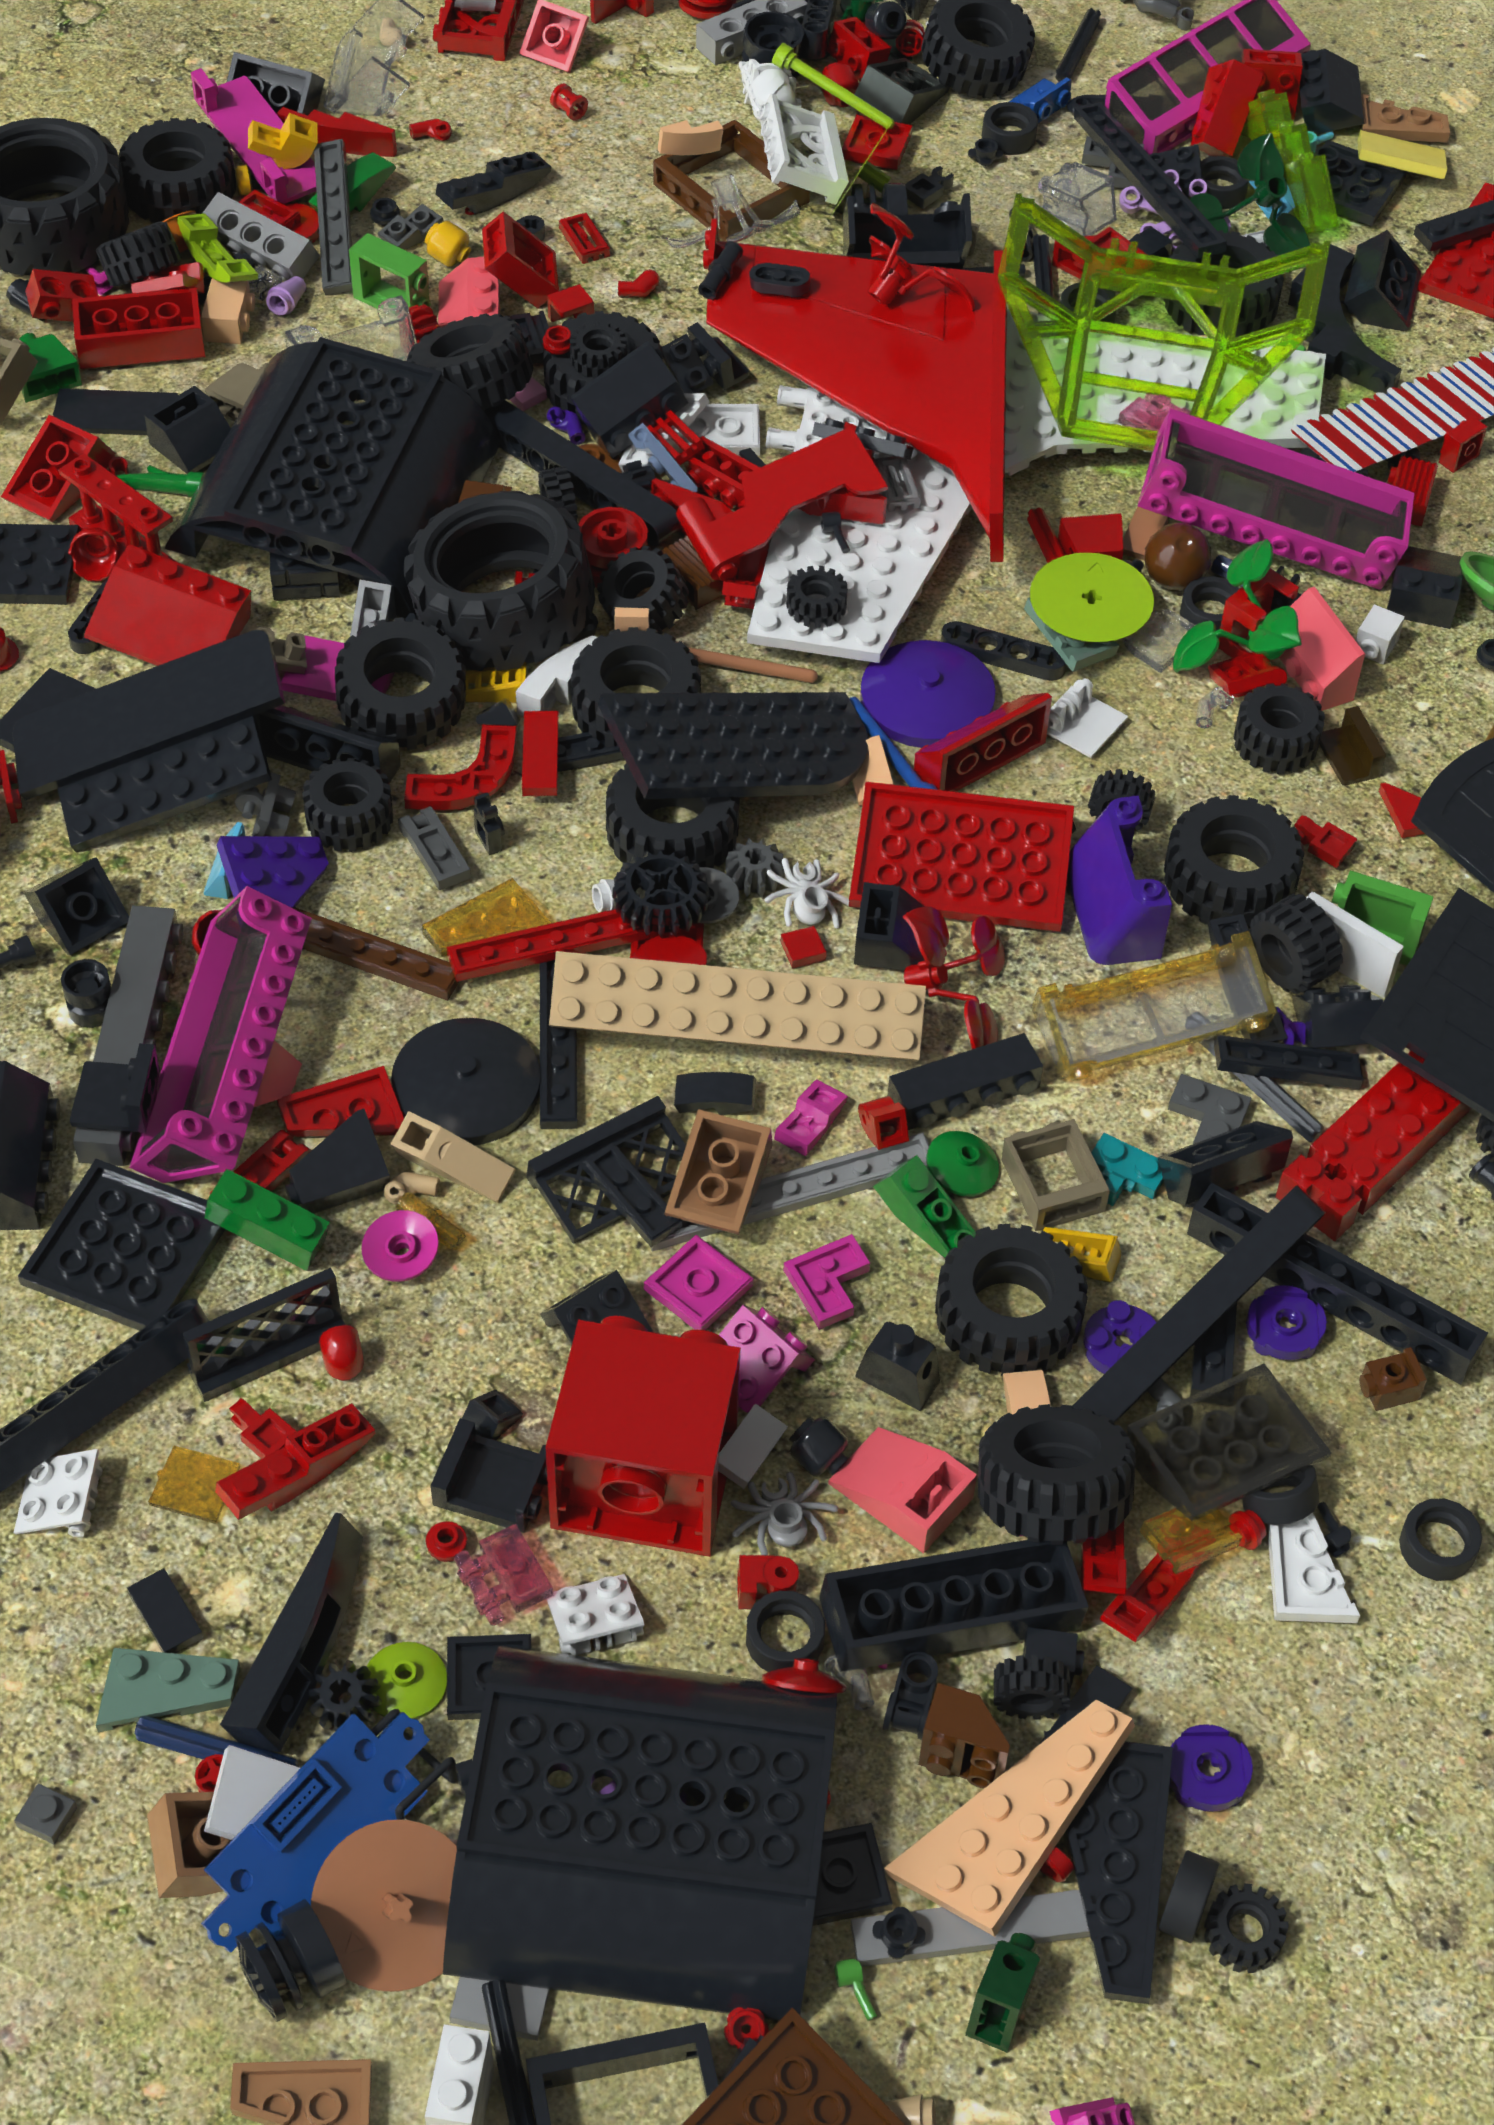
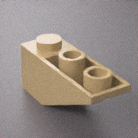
M408 1111L391 1142V1146L399 1156L496 1203H499L516 1171L515 1168L445 1128Z

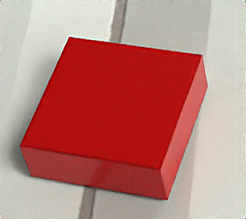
M815 926L781 934L780 942L792 969L826 960L827 952Z

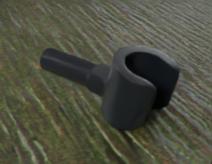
M822 513V533L833 532L842 552H849L850 548L841 530L840 513Z
M1326 1502L1319 1503L1317 1509L1330 1533L1324 1536L1328 1544L1327 1551L1333 1557H1337L1350 1549L1351 1531L1348 1527L1338 1524Z

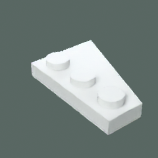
M1311 1513L1304 1519L1290 1524H1267L1274 1620L1358 1623L1360 1614L1355 1603L1350 1602L1344 1588V1579L1340 1571L1334 1567L1327 1551L1328 1544L1314 1514Z

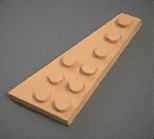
M1095 1700L884 1868L887 1876L996 1937L1134 1729L1133 1718Z

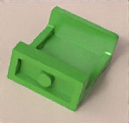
M1350 870L1345 884L1338 882L1332 903L1338 904V907L1403 945L1404 948L1399 963L1407 966L1419 946L1434 896Z

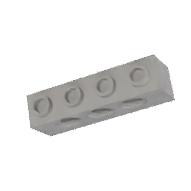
M755 0L696 24V48L714 65L742 55L744 49V27L751 17L762 12L777 11L789 14L802 25L807 2L805 0Z
M220 192L215 195L202 213L206 214L218 227L217 240L226 245L230 252L234 255L244 252L249 254L257 267L260 269L265 267L271 269L283 281L294 276L304 279L320 257L309 239Z

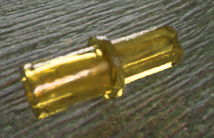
M412 1192L405 1193L398 1201L396 1211H414L425 1216L435 1227L439 1242L453 1250L461 1247L466 1238L465 1232L442 1217L443 1214L439 1208L430 1207Z

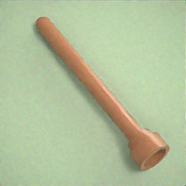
M688 647L698 663L814 683L818 679L817 672L812 669Z

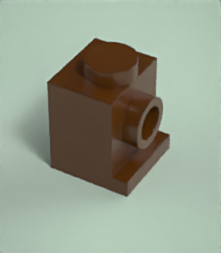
M1411 1347L1405 1348L1403 1353L1366 1362L1362 1375L1359 1378L1363 1395L1366 1398H1370L1376 1411L1420 1400L1427 1381Z

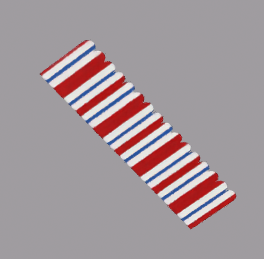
M1494 347L1492 348V353L1488 351L1480 352V358L1470 356L1466 359L1467 363L1458 361L1453 364L1454 368L1445 366L1440 369V373L1429 372L1427 378L1416 377L1414 384L1403 382L1400 385L1401 389L1391 387L1387 389V394L1376 393L1373 396L1374 400L1362 398L1360 405L1350 403L1346 406L1347 410L1335 409L1332 412L1333 416L1321 414L1318 418L1319 421L1310 419L1305 421V426L1294 425L1291 427V432L1327 463L1356 472L1442 437L1449 429L1455 428L1463 420H1467L1472 416L1479 421L1494 415Z

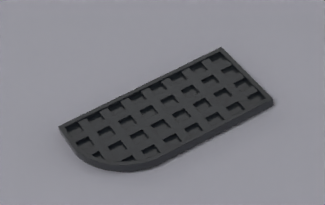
M846 692L601 693L597 704L644 799L827 794L846 786L856 777L868 751L866 728Z

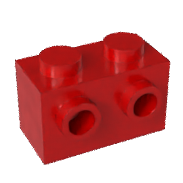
M857 17L834 22L827 52L837 62L847 64L853 69L859 81H861L868 65L888 61L891 47L885 41L873 34Z

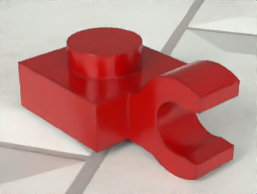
M1301 815L1294 824V827H1296L1301 836V843L1303 845L1310 844L1307 851L1335 868L1341 865L1354 849L1357 838L1330 822H1327L1322 828L1309 817Z
M242 1398L229 1408L234 1414L231 1417V1421L243 1431L240 1434L241 1442L261 1459L283 1448L286 1437L297 1432L271 1408L260 1415Z

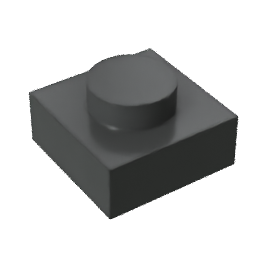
M38 1783L14 1821L18 1828L54 1845L77 1810L75 1800Z

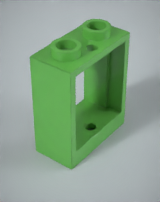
M369 233L365 234L349 249L353 298L400 319L402 311L408 310L409 307L423 304L431 306L427 260ZM380 268L404 278L406 291L381 280Z

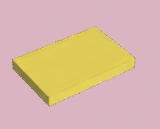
M1360 130L1357 141L1358 157L1361 161L1433 178H1445L1447 172L1445 150Z

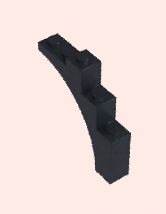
M1328 243L1292 281L1288 305L1301 310L1296 336L1309 342L1307 351L1326 354L1324 378L1331 380L1337 374L1375 393L1387 394V389L1398 387L1402 369L1381 358L1367 347L1351 329L1343 314L1339 296L1340 291L1350 279L1355 255Z

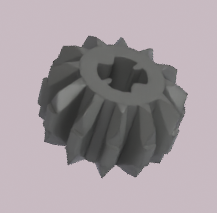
M748 838L746 845L736 843L733 851L728 852L726 857V874L736 883L739 891L744 890L746 897L753 892L758 893L762 898L765 890L774 893L777 884H780L767 875L768 870H772L775 874L784 878L783 854L778 853L776 844L766 846L764 838L759 843H753Z

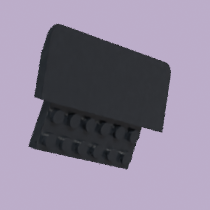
M262 630L249 631L21 717L12 728L19 794L24 800H28L58 789L70 845L77 853L271 781L272 777L255 716L285 704L278 666L269 636Z

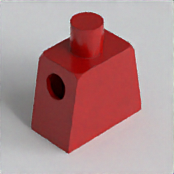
M1121 513L1060 518L1058 541L1064 554L1099 553L1122 560L1123 528Z

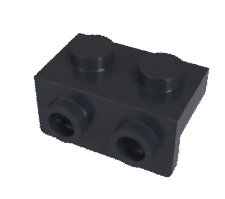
M698 322L687 328L689 338L709 375L724 390L749 377V370L718 337L712 338Z

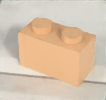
M213 278L211 279L201 315L204 342L241 344L244 332L249 331V312H253L255 309V294L250 293L249 281L225 283Z

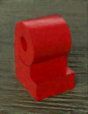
M885 1096L859 1104L858 1113L861 1125L867 1137L878 1150L909 1141L905 1108L899 1102L894 1103L890 1096ZM884 1132L894 1133L891 1136L881 1137V1133Z
M739 1555L737 1568L738 1610L752 1609L756 1599H761L764 1595L779 1590L796 1591L799 1577V1569L796 1563L784 1556Z

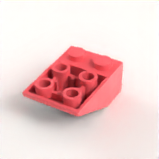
M878 1427L828 1480V1484L924 1554L973 1499L977 1474L945 1451Z

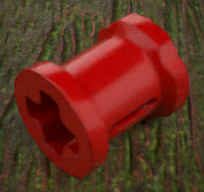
M565 83L558 85L550 97L551 105L556 109L565 111L567 117L573 121L581 119L587 111V98L573 93L571 87Z

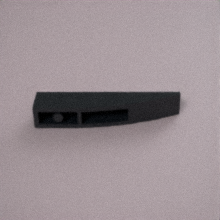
M335 1513L220 1723L239 1743L266 1751L281 1752L310 1697L308 1690L315 1688L317 1684L316 1674H322L334 1647L350 1601L363 1542V1536L341 1513Z

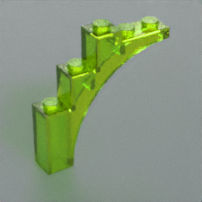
M1275 89L1257 93L1258 99L1248 102L1249 113L1241 135L1254 140L1268 133L1273 134L1275 145L1284 164L1283 177L1295 203L1294 215L1302 224L1306 234L1338 227L1326 155L1314 157V152L1310 148L1306 123L1295 125L1294 120L1291 118L1287 92L1276 94Z

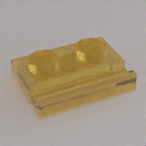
M1206 1495L1144 1521L1140 1529V1533L1164 1561L1169 1560L1173 1564L1172 1570L1175 1574L1237 1548L1242 1539L1239 1532L1234 1534L1229 1528L1231 1523Z

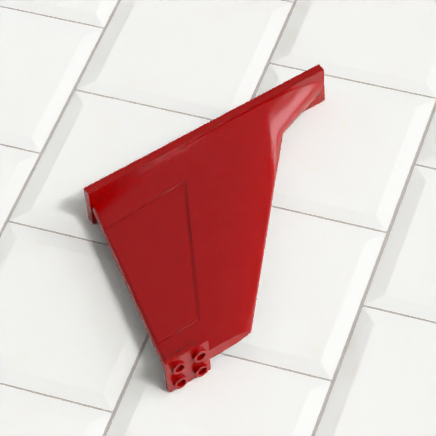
M718 218L712 219L711 230L705 231V246L709 250L703 251L704 269H708L710 263L719 257L727 243L726 241H720ZM738 243L743 249V255L732 269V277L729 281L723 283L715 299H707V325L884 432L906 438L905 444L914 447L919 452L951 469L990 539V562H1004L1007 251H994V273L938 267L956 277L967 288L975 304L974 310L971 311L964 297L943 285L938 279L930 276L909 288L903 296L897 293L888 307L871 296L868 290L883 270L886 263L885 260ZM761 263L802 267L810 273L811 288L807 293L796 298L769 293L763 294L751 288L749 272L752 267ZM898 263L895 271L904 278L901 284L905 285L928 268L933 269L934 266L910 264L912 270L909 271Z

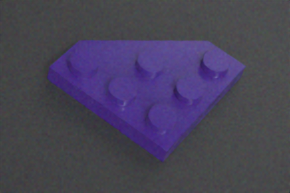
M220 836L216 845L234 898L246 886H249L291 908H295L315 881L319 880L325 873L329 864L320 837ZM241 918L244 927L248 929H253L252 927L247 925Z

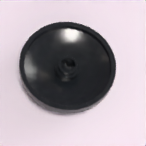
M457 1018L436 1023L413 1036L396 1057L392 1069L391 1084L404 1118L408 1111L445 1128L475 1146L490 1143L507 1136L528 1119L537 1104L540 1094V1068L531 1046L514 1030L491 1020Z

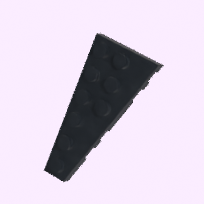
M1044 1731V1741L1055 1732ZM1125 1741L1065 1831L1105 1999L1149 2004L1173 1747Z

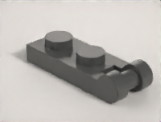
M431 806L420 810V814L410 817L406 815L398 818V825L402 835L410 842L438 890L471 878L470 867Z

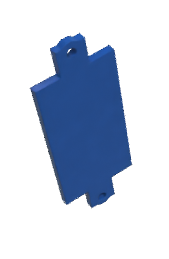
M400 1712L383 1732L376 1737L356 1714H352L213 1859L204 1871L228 1895L201 1923L207 1930L209 1940L214 1945L223 1946L231 1953L237 1947L235 1936L245 1931L249 1934L261 1922L268 1927L275 1938L281 1935L282 1932L277 1914L303 1899H306L311 1906L312 1892L317 1875L326 1858L341 1841L367 1825L386 1820H397L395 1814L396 1807L420 1784L405 1766L430 1740L424 1734L423 1725L418 1720L411 1719L404 1712ZM406 1728H410L413 1732L410 1740L404 1738L403 1733ZM427 1790L404 1811L405 1816L428 1792ZM223 1923L229 1926V1932L225 1936L219 1934V1927Z

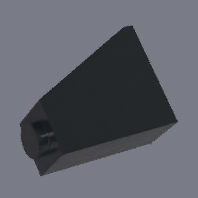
M365 1109L356 1111L289 1170L290 1184L285 1185V1190L290 1202L314 1214L384 1191L385 1185L390 1182V1175Z

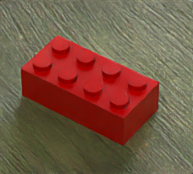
M197 287L72 299L74 338L80 369L205 357Z

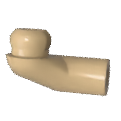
M403 1172L385 1185L384 1196L393 1204L402 1203L417 1193L437 1196L440 1178Z

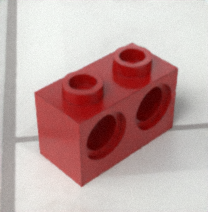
M41 269L32 270L25 291L32 318L73 322L72 299L99 296L93 275Z

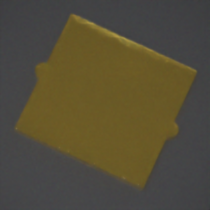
M174 1445L163 1470L157 1472L158 1481L148 1501L149 1506L216 1524L225 1504L215 1492L216 1482L239 1471L241 1468L240 1463Z

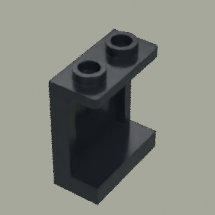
M460 1418L430 1485L433 1506L524 1533L529 1520L537 1519L543 1499L540 1494L543 1486H548L546 1445L543 1444L540 1452L536 1453L476 1435L475 1422Z

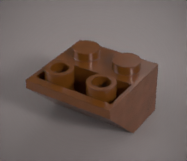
M937 1683L924 1726L918 1765L926 1767L933 1774L939 1776L951 1774L967 1779L970 1784L976 1787L985 1788L1005 1772L1010 1744L980 1695Z

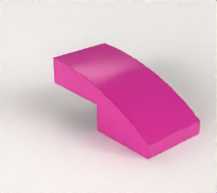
M816 1079L798 1097L795 1110L776 1128L774 1140L806 1156L834 1122L845 1105L848 1095Z

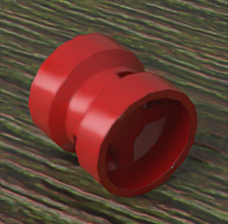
M907 20L905 30L896 38V47L905 56H914L921 51L925 29L919 21Z

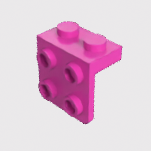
M742 1305L719 1336L729 1346L741 1347L738 1406L749 1413L754 1404L758 1406L763 1404L791 1367L805 1372L815 1359L805 1351L808 1347L805 1341L791 1331L786 1335L777 1327L781 1321L764 1307L758 1311Z

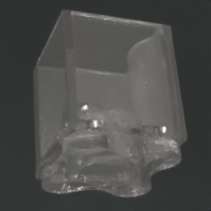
M1074 162L1072 164L1065 163L1059 172L1051 177L1044 176L1039 181L1038 190L1044 198L1040 215L1045 220L1046 225L1073 237L1092 236L1117 220L1113 177Z

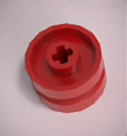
M605 507L593 510L583 516L578 523L596 588L598 583L602 582L600 578L602 571L608 570L607 564L611 560L616 561L619 558L618 554L622 552L627 554L630 552V548L634 547L641 550L643 546L648 545V528L644 520L635 512L621 507Z

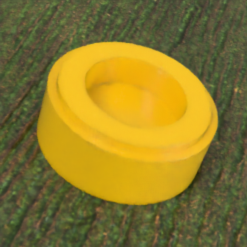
M246 164L237 165L235 167L238 192L239 195L246 196L251 193L248 168Z

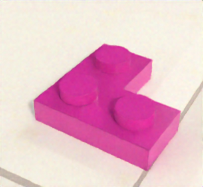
M853 1234L784 1262L783 1271L820 1330L854 1315V1306L842 1288L841 1283L869 1272L870 1262Z

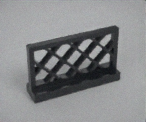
M659 1096L528 1161L526 1178L533 1189L538 1188L573 1244L625 1218L618 1209L614 1210L600 1206L604 1193L591 1178L581 1176L583 1170L582 1161L613 1142L619 1149L628 1147L639 1150L634 1167L642 1176L658 1180L655 1191L661 1198L671 1194L676 1175L665 1173L668 1159L681 1161L686 1144L666 1116V1106ZM662 1128L669 1138L668 1147L663 1148L647 1144V1135ZM672 1145L675 1147L677 1151L671 1150ZM643 1152L665 1157L661 1172L639 1166ZM578 1170L576 1175L571 1174L572 1172ZM558 1179L574 1183L570 1198L555 1195L548 1185ZM663 1181L668 1182L667 1184L661 1186ZM578 1184L600 1190L596 1205L574 1199ZM561 1205L567 1206L566 1212ZM575 1208L593 1213L591 1223L576 1229L569 1218L571 1209Z
M328 1268L183 1332L189 1363L187 1364L188 1372L204 1402L320 1351L319 1339L323 1332L335 1326L345 1325L341 1314L336 1276L332 1269ZM323 1287L316 1295H310L314 1290ZM285 1304L280 1311H274L278 1306ZM301 1305H306L300 1314L295 1313ZM249 1320L243 1328L237 1327L240 1323ZM264 1321L270 1322L263 1330H258ZM212 1336L206 1344L197 1343ZM227 1338H233L227 1346H221Z

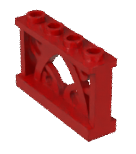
M445 0V7H441L439 11V24H435L433 28V41L437 42L438 53L450 50L493 55L495 61L505 62L525 0H496L494 11L500 14L485 16L479 22L472 19L466 11H460L461 8L454 7L455 0ZM454 29H459L457 32H452Z

